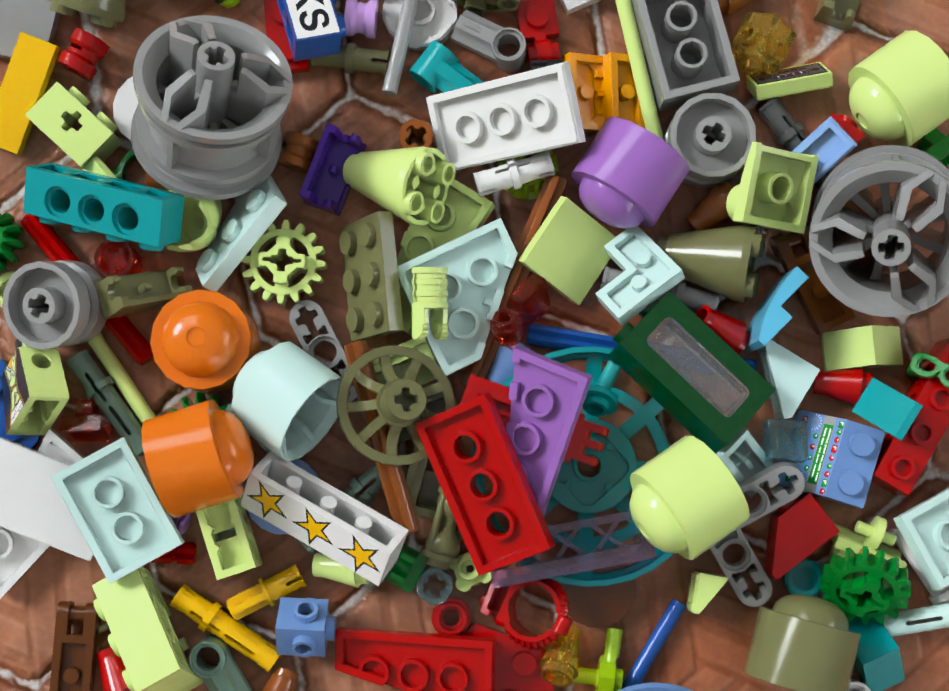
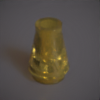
M572 624L567 636L560 635L559 640L553 641V644L548 647L542 657L539 666L542 669L541 677L546 682L559 687H567L572 684L573 679L578 677L580 638L582 635V630L578 626Z

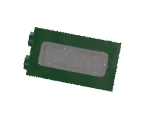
M669 291L660 301L657 299L638 313L643 319L635 327L628 322L615 335L612 340L617 346L608 356L623 366L622 369L686 430L716 453L733 440L776 389L680 299Z

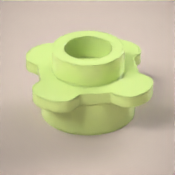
M469 552L457 556L460 558L458 564L449 565V568L454 570L457 578L455 585L462 592H468L472 586H477L481 583L487 584L493 578V571L478 575ZM469 565H473L474 570L471 573L467 571V567Z

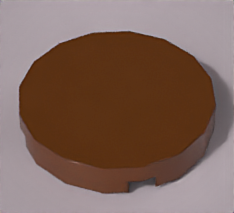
M605 548L593 549L592 573H605L629 566L620 555ZM576 553L567 560L561 570L576 572ZM635 579L609 586L583 587L564 583L559 584L564 587L563 591L568 595L566 597L570 602L568 604V608H570L568 615L574 621L587 627L604 628L619 622L630 611L636 597Z

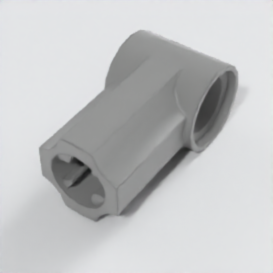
M468 10L460 14L451 36L453 43L494 62L504 72L511 73L522 69L526 64L527 50L525 37L519 30L511 27L503 28ZM507 44L519 47L517 54L509 57L503 56L500 50Z

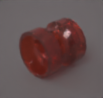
M106 240L99 245L94 255L98 271L106 277L137 274L141 272L143 266L142 257L139 252L126 242Z

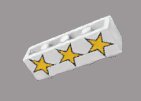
M272 451L252 470L247 479L241 507L377 586L380 585L397 562L409 531L295 464L281 459Z

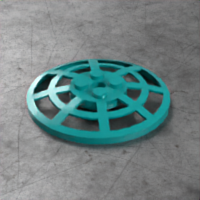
M598 346L571 347L551 352L544 356L560 363L586 360L585 373L592 375V382L596 383L601 375L602 361L608 362L609 359L612 360L608 355L613 349ZM511 375L503 383L504 386L510 388V382L513 381V375ZM612 387L611 391L619 396L618 402L634 413L619 428L609 422L598 419L597 416L590 415L583 408L584 420L610 429L608 437H601L593 432L591 433V440L604 444L602 452L586 448L584 453L591 454L599 460V471L595 476L588 478L581 475L578 471V461L570 459L569 463L563 462L545 512L546 515L558 503L578 512L577 536L559 531L547 524L555 542L577 548L576 572L561 570L545 564L533 556L518 561L520 564L538 575L564 584L583 587L609 586L633 580L652 571L674 554L659 550L644 538L632 519L629 506L630 500L626 497L632 488L630 483L631 473L648 462L636 461L635 452L629 439L646 426L655 442L657 454H660L669 447L667 438L655 418L664 408L653 397L643 405L638 399L628 393ZM474 440L471 457L475 455L477 450V446ZM480 473L476 477V486L481 493L487 494L483 474ZM615 507L630 523L613 533L593 537L594 513L603 512ZM493 513L492 523L495 529L504 533L508 532L509 528L504 530ZM639 533L655 550L646 558L628 567L605 573H592L593 549L617 545Z

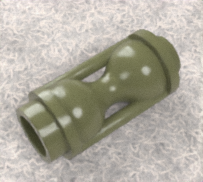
M439 485L438 492L440 494L437 498L436 513L430 534L425 540V547H421L420 554L427 557L426 564L448 570L450 564H458L460 558L457 556L460 552L462 535Z

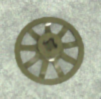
M389 345L379 347L359 357L343 375L336 398L337 417L347 440L359 453L368 459L384 465H410L428 457L414 425L419 418L425 420L437 415V413L425 407L426 398L443 391L446 411L455 407L453 390L445 373L429 356L405 346ZM390 355L412 358L404 379H399L396 376L391 365ZM379 358L381 371L387 383L381 384L363 374L360 369L367 363ZM422 364L433 373L438 383L422 388L420 384L415 382ZM355 380L359 385L376 394V399L347 402L348 391L352 381ZM377 410L379 416L357 435L351 425L348 413ZM387 423L390 425L384 454L374 450L365 442ZM402 427H406L412 442L419 451L409 455L397 456L399 435Z

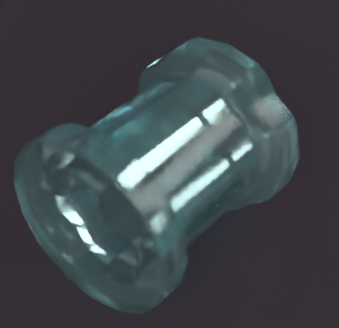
M433 566L426 568L417 581L419 596L429 604L445 602L453 589L451 574L445 569ZM437 574L439 581H446L447 586L441 587L440 595H434L432 589H425L424 584L430 581V575Z

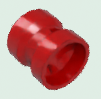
M76 27L70 37L71 45L69 49L62 51L57 62L77 76L92 81L97 72L96 64L98 60L105 58L110 47L91 33Z

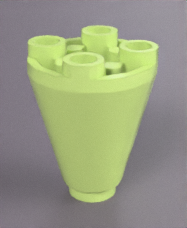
M423 146L352 154L347 158L343 167V178L354 190L386 210L392 211L394 215L405 222L424 226L429 222L437 224L441 221L445 212L444 202L447 198L448 188L454 181L456 174L454 164L447 162L445 155L440 150Z

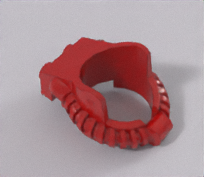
M502 567L493 571L489 590L480 599L479 605L481 609L479 612L487 616H493L496 625L505 626L506 629L504 631L506 634L509 633L511 640H515L514 643L520 644L523 648L539 650L540 647L543 649L547 645L551 646L553 641L559 640L560 635L567 636L573 620L568 617V613H570L568 604L570 602L566 598L568 597L567 593L563 591L564 587L559 585L560 582L538 575L534 571H529V574H527L520 567L513 571ZM530 585L541 586L550 593L556 605V613L558 614L553 628L539 636L522 627L516 615L515 606L517 598Z

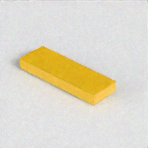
M24 32L19 34L0 87V148L17 155L23 154L33 126V122L25 114L44 95L61 49L57 45Z

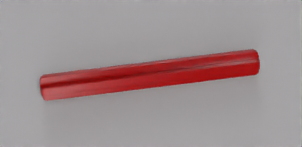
M30 214L21 219L22 227L51 261L74 260L80 262L49 224L40 222L38 216ZM126 316L107 319L105 326L137 364L142 366L153 359L151 345Z

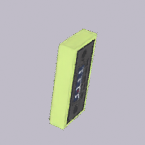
M821 62L746 75V88L758 101L833 86V73Z

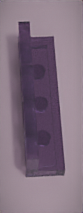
M631 511L549 525L548 529L551 535L564 543L556 556L543 559L536 554L532 557L538 561L522 564L524 561L522 559L517 561L515 565L491 571L493 588H499L656 558L655 548L644 538L639 529L640 542L622 544L611 536L620 521L632 519ZM612 523L606 532L596 526ZM591 527L603 537L594 550L583 552L573 545L571 541L580 528ZM572 530L567 539L557 534L558 532ZM607 540L617 545L602 549ZM567 547L577 552L576 554L562 556Z

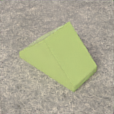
M869 325L820 334L824 371L904 365L899 326Z

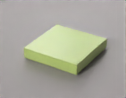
M560 196L518 261L570 302L580 305L611 259L607 255L604 245L614 239L615 236L569 198Z

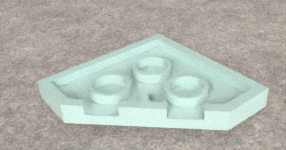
M501 218L398 266L399 284L411 309L413 302L412 267H448V337L446 340L434 339L431 333V308H429V329L427 337H425L437 364L446 376L481 359L491 325L495 320L504 294L506 282L518 253Z

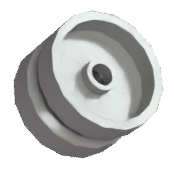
M702 93L688 99L676 111L668 126L664 141L677 150L687 161L690 170L682 183L695 188H712L715 184L719 186L725 180L729 182L746 163L752 142H756V126L749 110L737 99L722 93ZM704 139H709L712 145L708 144Z
M74 260L37 261L25 264L11 275L4 288L2 308L6 324L15 338L26 346L46 350L89 342L101 332L107 321L104 317L94 283L97 279L102 278L97 271L86 263Z

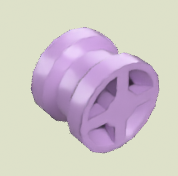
M346 0L344 11L346 36L361 33L367 38H376L379 21V0H369L367 3L359 2L358 0Z

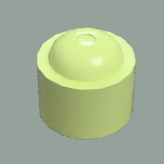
M905 30L854 66L849 72V106L852 116L866 134L878 141L910 147L949 119V58L936 43L918 31Z
M684 436L631 473L632 494L629 506L632 519L644 538L663 552L678 553L685 559L694 560L744 524L750 516L745 496L730 470L704 442L694 436Z

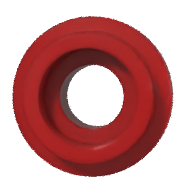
M449 597L442 599L435 605L432 611V625L439 634L463 635L471 623L470 610L466 603L458 598ZM448 610L456 611L459 615L458 622L453 625L447 624L444 620L445 612Z

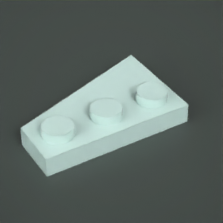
M271 175L257 188L238 197L218 230L215 240L200 256L195 269L202 286L209 291H218L287 205L285 198Z

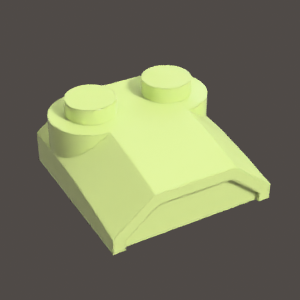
M752 142L741 182L733 187L727 196L726 209L730 218L742 224L804 234L819 156L790 152L762 145L761 142Z

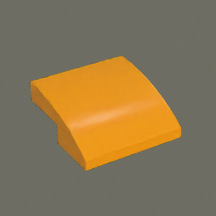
M568 52L562 56V62L570 63L584 133H598L609 117L629 120L645 128L628 54L609 52L604 56Z

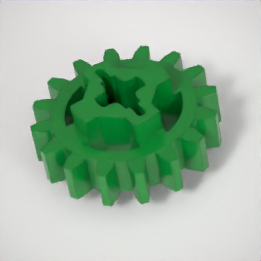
M863 546L861 553L855 554L849 547L846 548L844 558L834 553L831 558V564L824 563L822 575L820 576L819 590L823 592L824 600L836 604L846 613L849 622L855 617H859L863 625L868 624L869 618H875L879 624H884V615H889L896 619L899 617V608L907 609L908 597H911V581L908 580V569L899 568V558L885 559V550L880 549L873 555L869 554L867 546Z

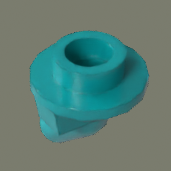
M609 359L596 383L591 381L582 406L587 413L602 417L611 415L616 411L619 396L612 392L611 388L623 366Z

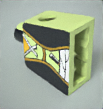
M16 339V351L4 370L2 377L6 435L45 436L70 399L60 354L55 348L46 350L28 347Z

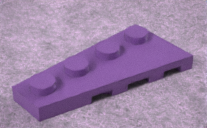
M521 346L513 347L512 354L514 373L513 381L510 382L509 388L511 408L506 431L544 517L593 376Z

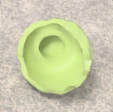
M184 196L180 241L166 245V249L177 252H194L212 244L221 223V201Z

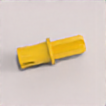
M294 564L292 567L266 580L261 577L258 579V584L229 598L226 603L232 617L235 620H239L269 604L271 607H274L275 601L281 597L306 587V583L302 574L300 575L297 565Z

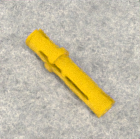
M186 584L180 588L171 601L170 606L199 624L198 629L203 632L208 630L241 654L256 662L267 672L271 670L280 655H277V647L223 611L221 604L218 602L211 603Z

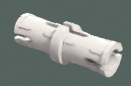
M545 151L517 161L514 158L508 159L506 164L475 172L473 176L479 196L483 197L511 187L514 190L520 189L522 184L555 175V170L549 151Z

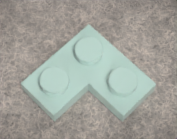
M637 226L624 230L604 245L607 255L624 272L595 294L598 301L623 326L685 277L682 269Z

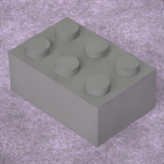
M631 0L658 112L681 107L688 99L702 93H722L725 95L733 93L740 82V77L718 0Z

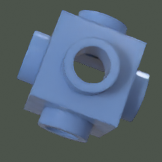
M281 597L275 626L277 655L326 657L328 640L335 641L336 616L329 615V599Z

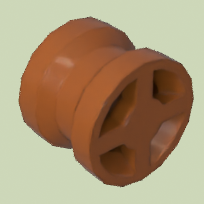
M287 131L284 138L286 146L284 151L280 152L278 163L288 169L307 175L319 142L306 135Z

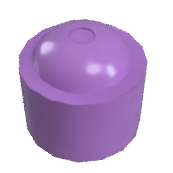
M609 117L580 159L571 176L579 186L580 200L590 214L611 227L630 229L638 225L644 227H653L690 168L687 161L678 151L657 135L629 120Z

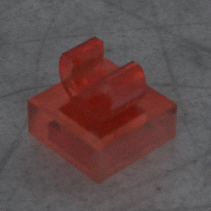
M77 399L75 415L61 416L60 432L70 443L110 442L111 427L99 415V407L93 406V399Z

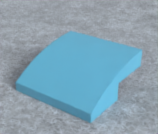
M798 266L780 277L757 307L748 327L750 339L744 349L748 354L764 347L793 318L781 305L809 278Z

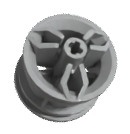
M211 15L190 16L171 21L153 31L138 49L133 66V83L138 98V105L131 124V142L138 162L156 182L173 192L191 198L204 200L228 199L243 195L257 188L272 174L281 152L282 133L280 121L289 106L293 88L291 69L284 54L270 38L259 30L243 22L226 17Z
M875 146L846 158L825 178L813 205L809 232V251L818 278L836 299L861 313L879 317H900L926 310L949 295V169L941 161L924 151L908 146ZM889 182H898L895 197L890 196ZM880 184L881 198L873 203V194L866 188ZM918 187L929 194L923 201L912 204L913 208L906 212L912 189ZM850 199L865 211L870 218L844 207V205ZM945 220L943 232L927 226L929 223ZM834 227L851 234V236L836 239ZM911 242L929 249L933 253L926 258L911 245ZM871 248L872 256L869 266L862 268L853 262L855 259L865 257V251ZM907 259L909 270L899 272L898 265ZM883 265L889 266L890 273H881Z

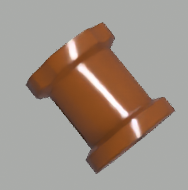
M411 119L401 126L399 135L400 148L419 147L416 143H410V137L413 135L418 139L423 137V147L434 148L433 131L428 123L423 120Z

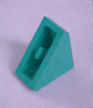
M872 377L852 412L902 441L923 405Z
M855 617L849 622V630L862 634L854 664V669L861 683H864L871 691H883L904 681L905 676L900 648L883 624H879L875 618H869L868 624L863 625L859 617Z

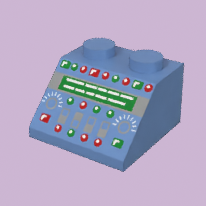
M797 410L782 461L794 464L803 474L805 487L802 493H810L812 496L849 508L863 509L885 431L843 418ZM783 472L778 475L780 482L777 485L790 488V480L795 476L789 477Z

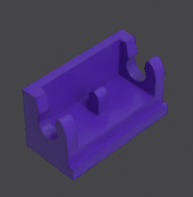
M326 123L299 193L304 204L337 216L341 215L351 188L350 184H347L343 178L344 163L350 155L365 152L367 147L366 144L362 143L360 136L352 133L351 136L340 132L337 126Z

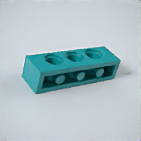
M52 162L26 167L23 213L38 216L39 221L51 225L69 224L72 225L73 231L80 233H104L107 240L115 242H128L131 240L140 243V248L149 251H161L164 249V246L180 241L184 195Z

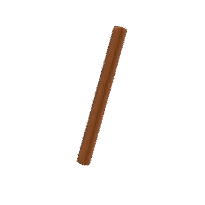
M557 174L545 178L517 245L516 251L518 254L506 282L504 294L495 320L491 325L480 360L468 365L462 377L461 385L466 388L471 374L487 379L500 343L504 339L531 274V271L522 265L518 259L560 196L564 195L568 185V181Z

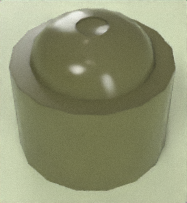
M795 593L785 595L776 601L773 608L759 607L744 672L755 678L795 691H848L862 634L849 630V620L845 612L836 604L810 595Z

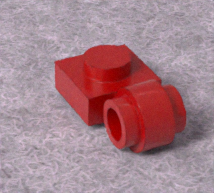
M554 0L520 2L519 8L516 10L518 28L525 37L526 43L533 42V45L526 46L529 69L531 60L560 59L558 43H550L551 39L559 38Z

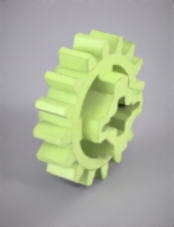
M288 220L283 221L281 229H277L272 223L268 227L269 232L263 234L251 248V255L245 256L241 261L243 264L250 266V269L242 274L246 280L255 279L250 286L254 293L264 289L262 299L266 302H269L275 295L280 306H285L287 297L290 296L295 303L301 301L300 293L303 291L311 297L314 295L313 289L310 287L313 282L317 284L323 283L324 280L317 274V271L327 269V264L322 260H318V257L326 252L323 246L313 247L318 237L314 232L305 237L306 228L303 224L300 223L295 230H292ZM276 240V244L269 251L263 252L270 243ZM294 240L306 247L309 256L295 252ZM284 255H287L293 264L286 265L285 271H282L274 263L283 261ZM260 270L273 273L274 286L265 282ZM301 273L306 274L299 283L292 286V281Z

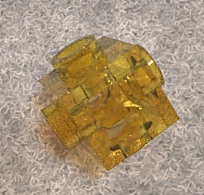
M747 12L733 39L731 49L734 59L739 63V69L751 76H759L760 73L777 75L797 35L778 14Z

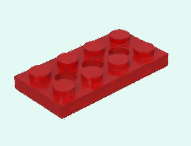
M490 392L414 424L479 576L544 552L555 546ZM463 435L470 436L476 443L477 450L473 457L465 455L460 449V439ZM480 473L487 475L492 480L493 490L489 495L481 493L476 486V477ZM494 512H501L508 518L510 524L508 532L504 533L495 529L492 523Z

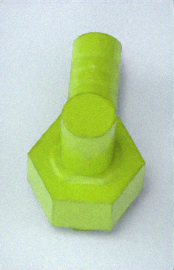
M607 628L604 655L600 656L597 669L574 666L573 683L593 685L595 691H618L622 688L623 669L616 668V659L620 657L623 630Z

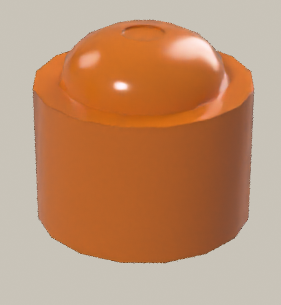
M197 289L179 294L162 307L153 323L150 345L155 363L167 378L182 387L197 392L217 394L233 389L234 382L244 364L260 352L261 340L256 323L240 305L219 292Z
M211 399L143 421L141 435L146 465L159 500L169 515L177 518L243 496L244 481L249 477L253 469L254 452L247 429L235 414L221 410L218 404Z

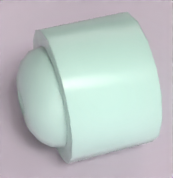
M290 341L279 343L269 350L261 351L254 355L239 371L233 386L230 412L240 419L249 435L281 459L291 462L300 459L311 451L325 437L337 420L336 398L342 377Z

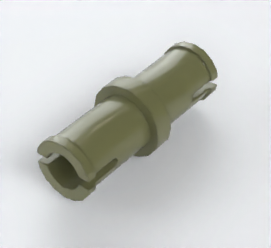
M349 42L347 46L340 45L339 54L311 58L312 66L345 69V73L354 74L355 71L386 75L387 64L375 61L389 62L391 51L359 48L357 43Z

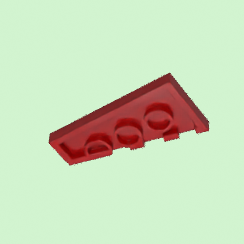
M339 627L336 629L335 670L381 686L386 684L403 691H494L496 638Z

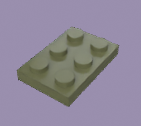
M377 211L341 227L339 247L344 258L343 287L347 292L348 302L346 324L350 331L351 342L368 341L403 331L392 211Z

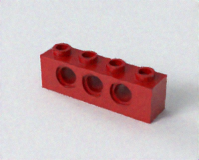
M949 338L936 342L929 355L938 358L943 363L949 364ZM924 362L921 369L933 371L936 365ZM949 372L946 373L947 380H949ZM916 377L907 392V397L923 405L902 441L885 432L871 482L893 495L909 496L949 425V389L944 387L938 377L930 379Z

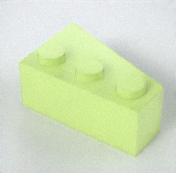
M142 566L109 584L107 578H104L92 585L97 597L93 601L95 610L99 617L106 621L111 634L108 635V642L113 652L122 658L126 668L122 672V676L130 691H190L204 683L203 679L191 670L190 664L183 652L190 647L184 637L178 640L169 619L172 613L148 569Z

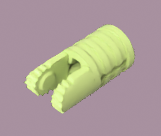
M412 267V339L425 340V337H427L429 308H431V333L434 339L446 340L448 337V267Z

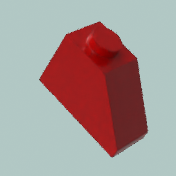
M801 493L796 499L778 508V511L770 516L764 571L770 579L776 581L840 532L810 493Z

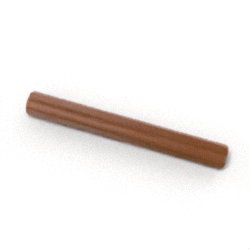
M355 341L344 346L348 366L350 367L359 357L369 352L365 341ZM372 361L360 369L367 377L378 382ZM353 380L358 401L376 399V394ZM377 410L362 412L365 426L379 416ZM387 423L369 438L371 447L384 454L390 425ZM376 462L392 521L408 529V534L418 531L419 525L402 466L384 465Z

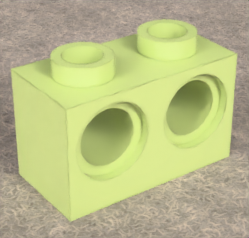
M242 496L196 511L217 580L263 565L246 509L241 507Z

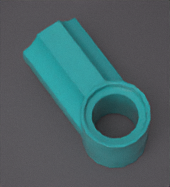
M437 41L430 43L409 70L410 75L420 85L433 93L436 91L444 93L484 83L460 65L457 57Z

